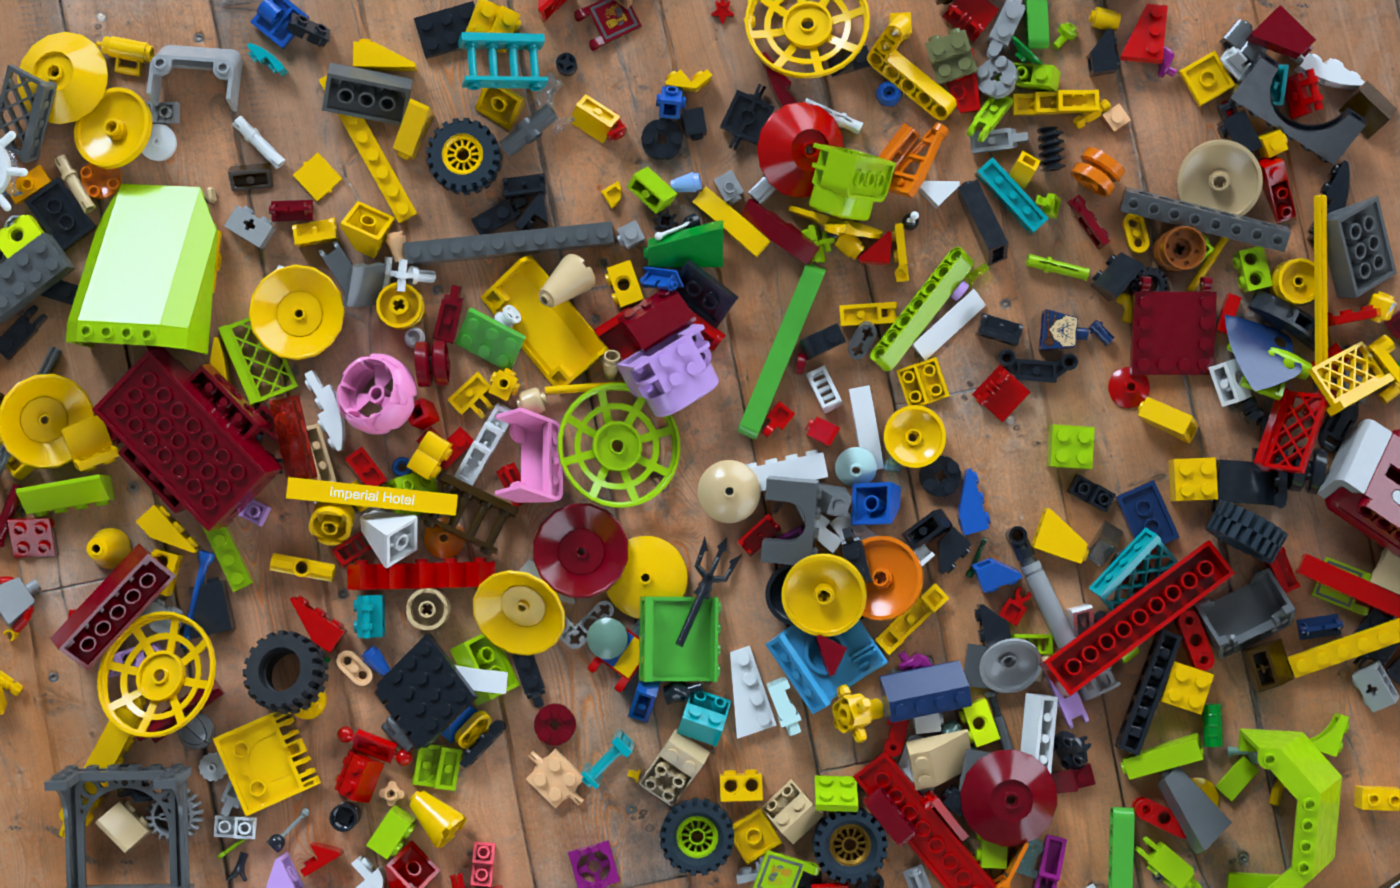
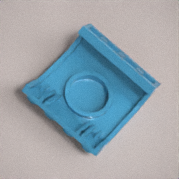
M860 620L846 632L826 637L847 648L835 674L832 676H827L814 635L802 631L797 626L790 625L765 644L812 714L827 707L831 703L830 701L838 696L837 688L846 684L848 687H851L863 677L888 663Z

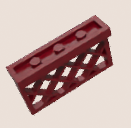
M215 679L209 698L201 710L225 694ZM198 688L191 702L183 709L184 716L190 714L197 706L205 689ZM188 694L179 700L180 704L186 699ZM170 706L168 709H166V710H165L164 712H162V713L171 711V710H172V707ZM175 715L163 720H151L146 732H158L173 727L177 724ZM167 735L151 739L154 743H157ZM137 737L139 742L148 739L144 737Z

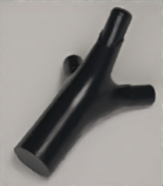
M240 852L237 864L232 873L226 878V881L237 878L238 875L241 876L244 882L247 881L244 869L248 853Z

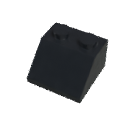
M1122 252L1118 255L1113 254L1105 262L1108 266L1103 272L1099 270L1092 277L1094 282L1090 286L1110 302L1122 293L1144 265Z

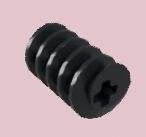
M1055 126L1037 129V133L1041 134L1037 138L1038 142L1042 143L1038 146V149L1043 151L1039 153V158L1044 159L1040 161L1039 165L1045 167L1040 171L1049 172L1065 168L1066 165L1061 164L1060 161L1066 159V157L1059 155L1060 152L1065 151V148L1059 147V144L1064 143V140L1058 139V136L1063 135L1064 132L1058 131V127Z

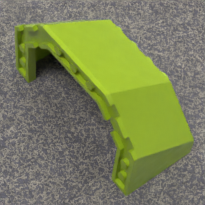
M1239 728L1238 750L1257 752L1258 764L1262 768L1273 772L1296 798L1297 805L1291 867L1283 874L1227 872L1226 888H1302L1335 858L1342 776L1303 732Z

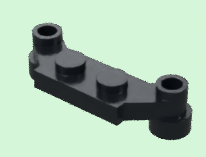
M1005 349L999 353L998 362L1019 381L1056 383L1059 376L1077 367L1078 358L1074 354L1068 353L1062 356L1058 362L1016 359L1015 353L1012 350ZM1003 355L1008 357V362L1003 360ZM1066 359L1070 361V366L1065 364Z

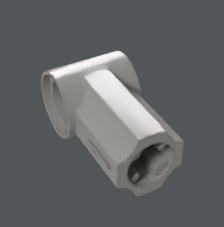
M764 174L763 178L748 192L751 198L761 205L777 190L768 183Z

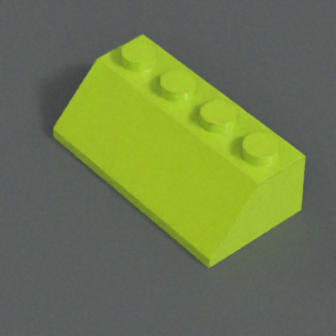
M103 474L16 489V494L26 514H34V518L47 516L49 511H54L55 514L68 512L67 508L75 507V510L88 509L89 504L96 503V507L109 505V501L115 500L111 475Z

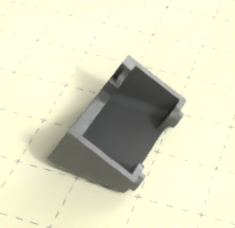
M1269 568L1257 570L1252 574L1249 584L1215 601L1212 598L1203 597L1194 604V610L1199 616L1201 624L1220 659L1226 658L1287 628L1293 623L1295 616L1293 604Z

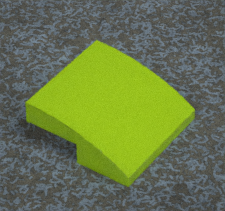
M430 744L427 748L417 750L412 784L455 791L462 749Z

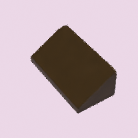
M271 163L231 166L228 170L232 191L273 187Z

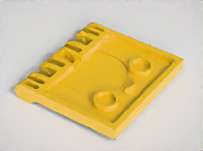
M272 712L213 738L245 816L321 783L318 775L303 782L301 778L315 773V767L309 768L300 774L297 771L296 766L309 762L311 758L309 755L295 762L292 759L306 752L307 748L302 737L288 744L285 743V739L300 733L298 729H294L282 736L279 728L290 725L295 720L293 717L277 723L276 720L291 714L290 712L288 714Z

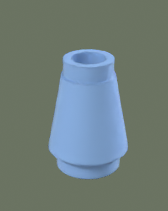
M691 172L671 180V188L675 192H697L702 189L700 174Z

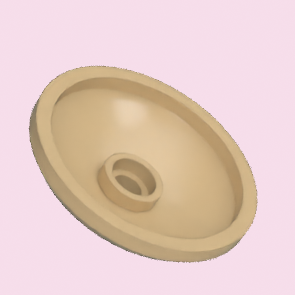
M724 460L711 465L703 473L698 484V499L701 507L711 518L719 522L735 523L744 520L753 513L760 500L761 489L756 474L747 465L738 461ZM731 487L733 494L727 495L725 493L726 488Z

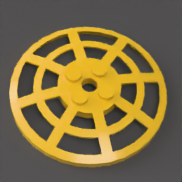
M749 0L745 16L746 35L749 44L756 56L766 66L785 76L811 79L832 74L844 68L859 54L868 36L870 14L866 0H858L860 7L848 11L847 6L842 0H832L842 12V14L831 17L830 12L826 8L830 0H820L819 3L797 0V3L788 10L780 6L785 0ZM759 1L769 8L765 16V30L752 31V16ZM774 12L783 17V28L771 29V20ZM863 15V32L858 45L847 42L851 31V19ZM804 22H811L813 26L805 29L802 27V24ZM845 22V29L841 39L831 35L832 25ZM785 36L790 45L785 51H782L773 38ZM754 39H767L771 48L780 56L774 64L762 55ZM825 42L836 46L829 53L819 56L817 47H820ZM798 48L809 49L811 59H801L792 55ZM841 49L852 52L842 63L823 70L821 62L832 58ZM787 61L803 65L813 64L815 72L798 73L785 70L782 67Z
M153 612L137 618L104 653L100 662L97 679L98 697L108 719L122 731L144 738L162 737L188 724L203 708L214 684L216 659L210 638L195 621L175 612ZM160 620H171L170 633H158L147 638L141 630V627L146 624ZM180 622L191 626L202 636L203 640L196 647L188 639L178 635ZM133 633L139 644L130 652L124 664L113 662V658L121 644ZM168 640L166 651L155 652L151 646L154 642ZM177 641L185 645L190 651L182 659L174 654ZM206 648H208L210 657L208 681L201 680L202 665L199 656ZM144 650L147 657L141 662L139 667L131 666L137 655ZM193 660L196 667L195 679L186 677L185 668ZM109 670L121 672L120 688L122 698L112 703L108 694ZM164 671L165 676L163 680L158 682V674ZM128 675L136 676L138 689L131 693L128 691ZM183 686L192 687L186 699L180 704L177 694ZM198 688L205 689L197 706L185 718L183 709L191 702ZM141 696L151 700L146 712L139 709L133 701ZM169 700L172 710L155 714L159 702ZM127 705L134 714L143 718L138 729L125 724L117 716L115 710ZM175 715L177 724L173 727L158 732H146L151 720H163Z

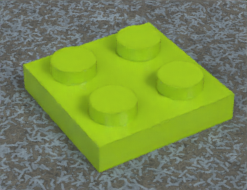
M814 776L815 811L858 812L857 781L852 776Z

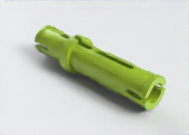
M1029 253L1026 260L1027 267L1041 269L1045 273L1053 272L1087 281L1090 268L1052 260V257L1049 256L1044 258Z

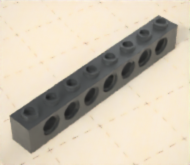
M1126 186L1119 205L1122 212L1178 226L1193 227L1205 233L1285 252L1291 234L1289 228Z

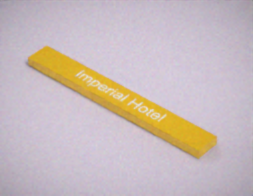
M288 477L286 499L456 516L458 495Z

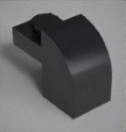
M838 323L802 339L799 341V345L806 356V360L809 361L845 343L846 340Z

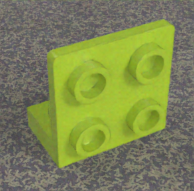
M416 472L394 478L385 483V486L389 488L439 493L433 477L431 480H427ZM394 510V513L415 516L422 514V512Z

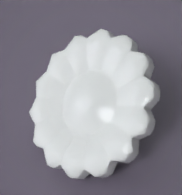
M217 752L214 754L208 753V755H204L203 759L200 760V765L198 766L200 774L203 775L204 779H208V781H218L227 773L222 759Z

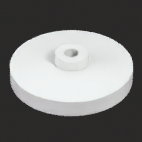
M153 124L150 139L142 151L143 155L153 161H164L170 158L177 148L175 133L166 125Z

